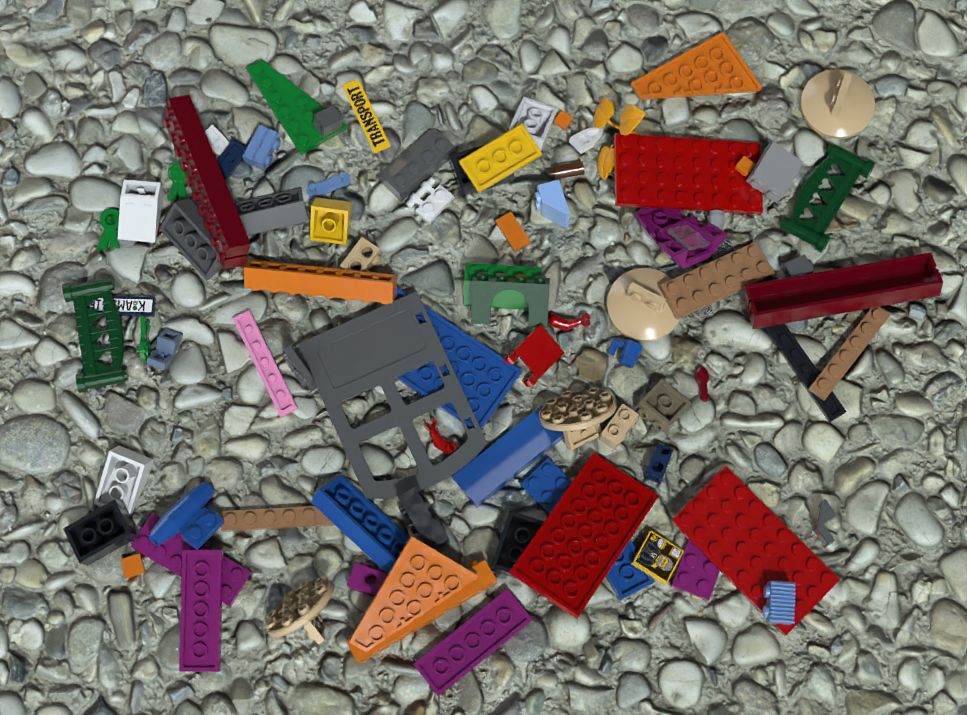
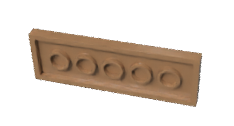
M754 242L669 280L658 288L663 297L667 299L666 302L678 320L743 290L744 285L761 282L773 276L775 272L757 242Z

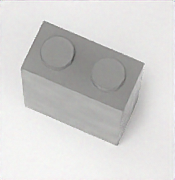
M772 141L764 149L746 182L751 184L754 189L765 194L768 199L777 202L785 196L803 161Z

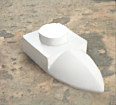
M212 124L205 131L212 151L221 156L228 147L229 142Z
M593 127L582 130L571 136L569 143L582 154L594 147L603 134V128Z

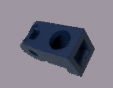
M659 443L644 478L661 484L674 449Z

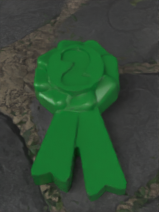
M175 162L169 166L168 177L173 184L167 197L168 201H173L174 203L177 202L178 195L179 201L188 199L185 187L186 175L180 169V162Z
M107 209L100 215V225L104 228L97 247L98 251L103 250L104 252H107L109 243L112 251L115 248L120 249L116 233L119 226V211Z
M140 316L141 340L136 353L140 354L141 362H147V358L151 355V346L148 342L151 326L150 322L146 321L145 316Z

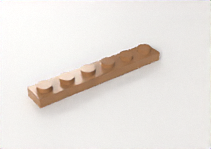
M881 307L871 308L808 390L825 401L891 314Z
M315 506L221 511V518L224 519V524L221 526L222 532L336 526Z

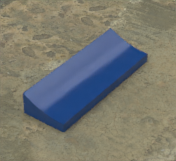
M542 405L452 477L453 481L476 508L564 438L563 431L549 430L541 425L539 412L543 407Z
M341 474L318 489L311 503L388 574L409 537Z

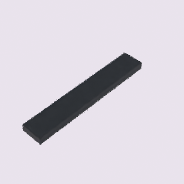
M786 324L765 327L764 330L828 422L831 423L844 415L847 411L833 391L823 401L808 390L820 373Z

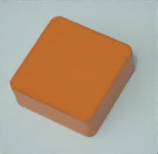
M561 110L554 119V124L566 130L573 121V117Z
M743 156L735 166V169L746 177L755 167V164L746 156Z

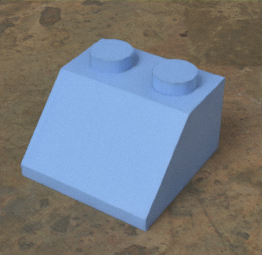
M555 180L537 185L536 199L534 200L537 211L540 210L543 217L564 228L569 227L570 213L560 181Z

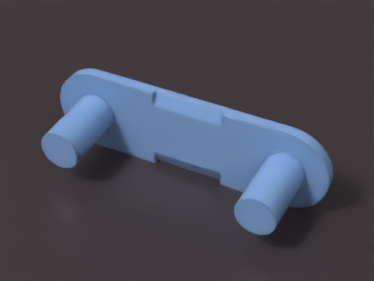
M341 172L324 181L310 184L307 188V194L311 198L319 197L349 185L351 178L349 174Z

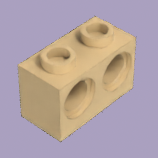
M361 237L341 263L340 269L352 270L355 266H360L361 269L359 271L371 272L372 267L377 266L381 261V250ZM365 252H372V255L369 257L363 256Z
M622 404L601 433L600 441L616 451L638 420L639 414Z

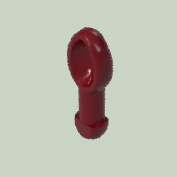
M700 365L695 371V380L700 387L701 401L707 402L710 399L707 388L709 373L704 366Z

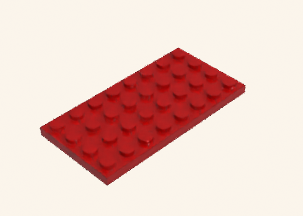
M615 133V206L692 211L721 210L725 213L761 215L763 213L762 192L754 189L751 184L746 182L750 173L745 177L735 169V166L743 156H746L756 165L761 156L760 143L635 134L624 136L620 133Z
M593 452L509 574L578 619L659 495Z
M727 466L671 520L692 544L762 614L764 605L767 606V598L763 594L764 586L767 585V582L782 581L796 584L794 624H773L784 636H787L840 580Z

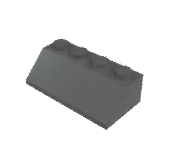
M429 129L382 170L376 178L402 202L423 181H426L450 160V155L455 153V146L442 133Z
M301 187L234 202L248 237L255 233L264 234L272 229L281 230L289 225H302L308 221Z
M190 198L175 202L159 229L207 281L223 268L216 259L215 248L210 244V235L204 229V220L198 214L197 205Z

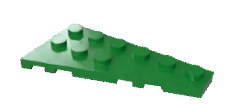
M262 59L246 67L248 74L300 155L348 129V126L342 123L340 130L322 137L313 125L314 114L325 109L323 106Z

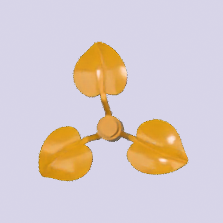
M603 98L600 101L593 117L595 127L601 129L608 123L619 129L621 135H642L633 130L644 118L646 112L639 109L636 105L629 104L623 109L620 115L621 123L617 125L610 120L614 114L612 101L607 98ZM614 144L611 147L604 146L597 158V170L604 180L607 179V176L614 169Z

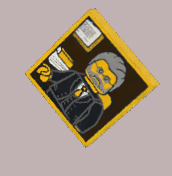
M650 530L631 564L666 585L684 551Z

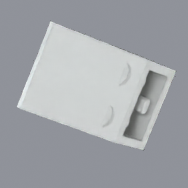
M123 181L120 197L118 240L155 243L165 194L160 182Z

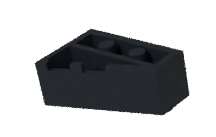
M419 485L398 496L401 505L399 510L404 518H409L411 523L408 526L413 534L417 533L421 539L419 541L436 551L450 543L448 535L432 511L429 502L422 494Z

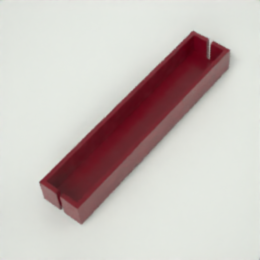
M190 95L168 98L167 106L164 108L163 126L167 128L169 141L174 145L175 156L180 160V169L186 175V184L192 190V199L198 205V214L204 220V229L210 235V244L216 250V259L218 263H221L223 270L244 266L251 243Z
M930 252L744 285L743 300L746 310L749 312L748 316L752 329L940 296L943 280L939 270L936 269L937 265Z

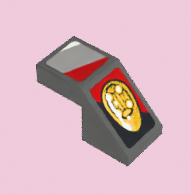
M826 499L819 504L814 528L815 534L825 548L835 541L825 524L837 516Z

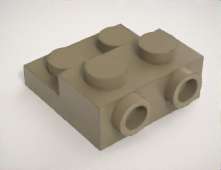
M661 379L639 402L636 410L642 419H648L653 423L655 430L663 431L666 434L679 417L690 407L692 402Z

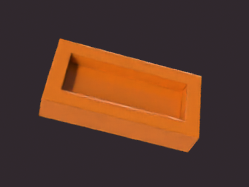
M512 212L495 220V224L514 253L531 244L530 239Z

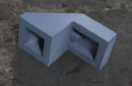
M165 328L158 335L156 349L147 358V364L165 370L173 361L183 334Z

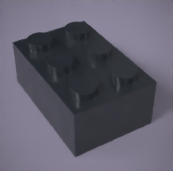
M485 145L450 155L451 167L461 196L477 191L460 166L459 160ZM514 173L489 188L514 181Z
M116 499L63 528L78 562L86 566L139 537L124 504Z
M509 511L491 571L515 578L509 574L510 570L539 531L544 521Z

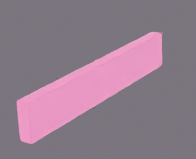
M250 310L233 317L232 319L280 417L297 410L294 399Z

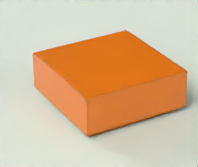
M140 553L121 559L126 579L146 573Z

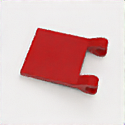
M540 324L504 358L506 364H513L520 358L532 372L523 383L526 387H533L538 379L565 352Z

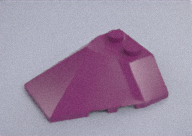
M644 208L636 211L634 216L660 249L683 269L710 258L727 236V233L709 222L707 225L697 221L698 217L692 215L690 218L681 214V210Z

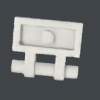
M432 177L427 181H423L418 191L412 193L409 196L410 199L406 202L409 208H412L415 204L419 206L415 213L429 225L454 199V195L443 186L439 185L436 189L432 188L431 186L436 182ZM427 192L429 194L428 198L425 201L421 200V197Z

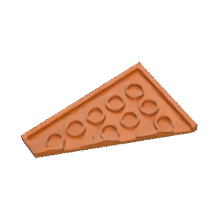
M724 32L663 64L630 84L639 100L759 92L762 89V86Z
M410 536L350 637L349 643L368 652L375 645L383 642L387 637L413 622V620L422 616L434 606L439 605L473 580H476L478 575Z

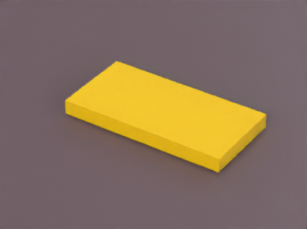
M522 123L459 160V164L479 194L541 157L542 152Z

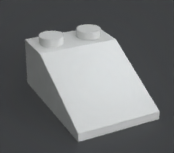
M523 97L508 131L523 123L542 152L558 108Z
M121 446L110 450L94 504L102 507L116 499L124 504L129 517H131L149 477L154 459Z

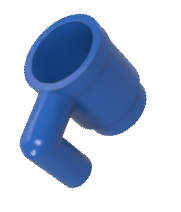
M614 338L607 353L614 356L618 347L623 348L619 363L625 367L633 368L634 364L638 361L643 346L632 340L623 341Z

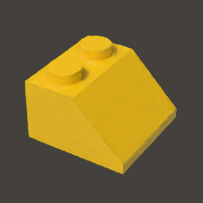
M316 197L311 205L310 240L347 245L352 218V202Z

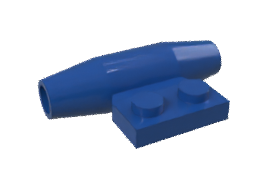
M202 482L184 494L162 515L150 531L148 538L156 546H160L180 532L182 539L198 550L224 524V519L210 509H203L215 493L212 486L207 482Z

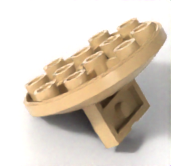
M833 69L821 72L809 80L801 95L800 108L804 120L815 132L828 138L845 139L859 134L868 126L875 111V99L871 88L861 77L846 70Z
M651 268L633 269L621 275L613 283L607 299V312L614 327L627 338L641 342L656 341L670 334L676 328L680 319H676L666 302L667 299L663 297L658 287L672 280V278L659 270Z
M597 387L585 391H565L561 394L562 396L546 401V405L539 412V420L541 425L549 430L563 431L566 447L572 451L587 441H591L601 435L600 423L614 414L617 408L616 400L610 392L600 391Z
M322 576L312 581L305 580L300 584L299 589L286 593L283 597L284 601L266 616L268 620L265 626L268 634L271 637H281L304 627L307 636L311 640H315L318 645L325 640V623L318 614L324 609L334 592L335 585L331 579Z

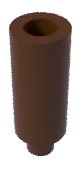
M583 161L553 166L552 170H547L548 178L555 177V180L585 174Z

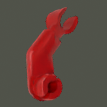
M551 313L548 315V323L552 327L568 331L581 324L584 327H588L591 317L590 314L585 313L578 319L567 320L555 313Z
M430 418L434 426L429 427L425 422L424 427L431 432L430 436L435 448L448 455H452L456 452V445L441 437L436 429V420Z

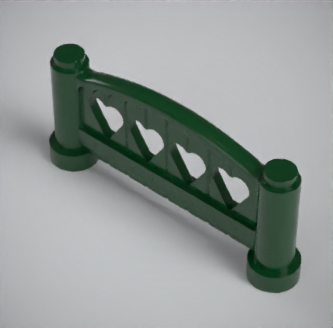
M836 144L829 145L826 150L828 157L806 179L794 203L791 217H785L780 225L784 231L814 246L815 250L820 253L824 251L831 238L825 232L859 176L867 179L876 164L875 161L871 159L866 160ZM837 164L844 176H829L827 172L832 169L831 165ZM823 179H828L835 190L821 191L818 187L823 184ZM818 193L826 205L812 206L809 201L813 199L814 194ZM809 208L817 220L803 221L800 216L804 214V209Z
M106 278L73 285L71 283L62 284L65 302L73 301L79 336L84 373L76 374L78 392H88V389L124 383L129 380L127 369L122 368L124 333L119 311L111 295V290H115L113 279ZM98 298L104 299L102 305L105 306V310L103 312H97L88 307ZM106 316L105 323L108 325L106 330H100L90 325L99 317ZM103 334L109 335L110 347L107 349L93 344ZM106 352L112 353L110 359L113 360V365L110 367L96 362Z

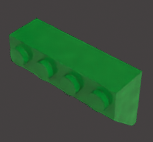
M466 263L463 305L471 306L473 274L485 272L488 275L505 273L508 276L524 274L527 277H535L536 275H541L542 268ZM504 290L495 295L491 302V308L529 310V304L526 297L520 292Z

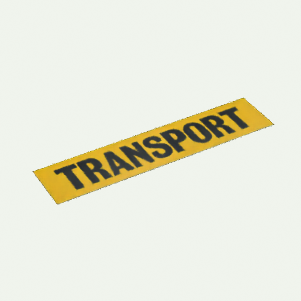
M359 79L342 85L374 154L391 147Z

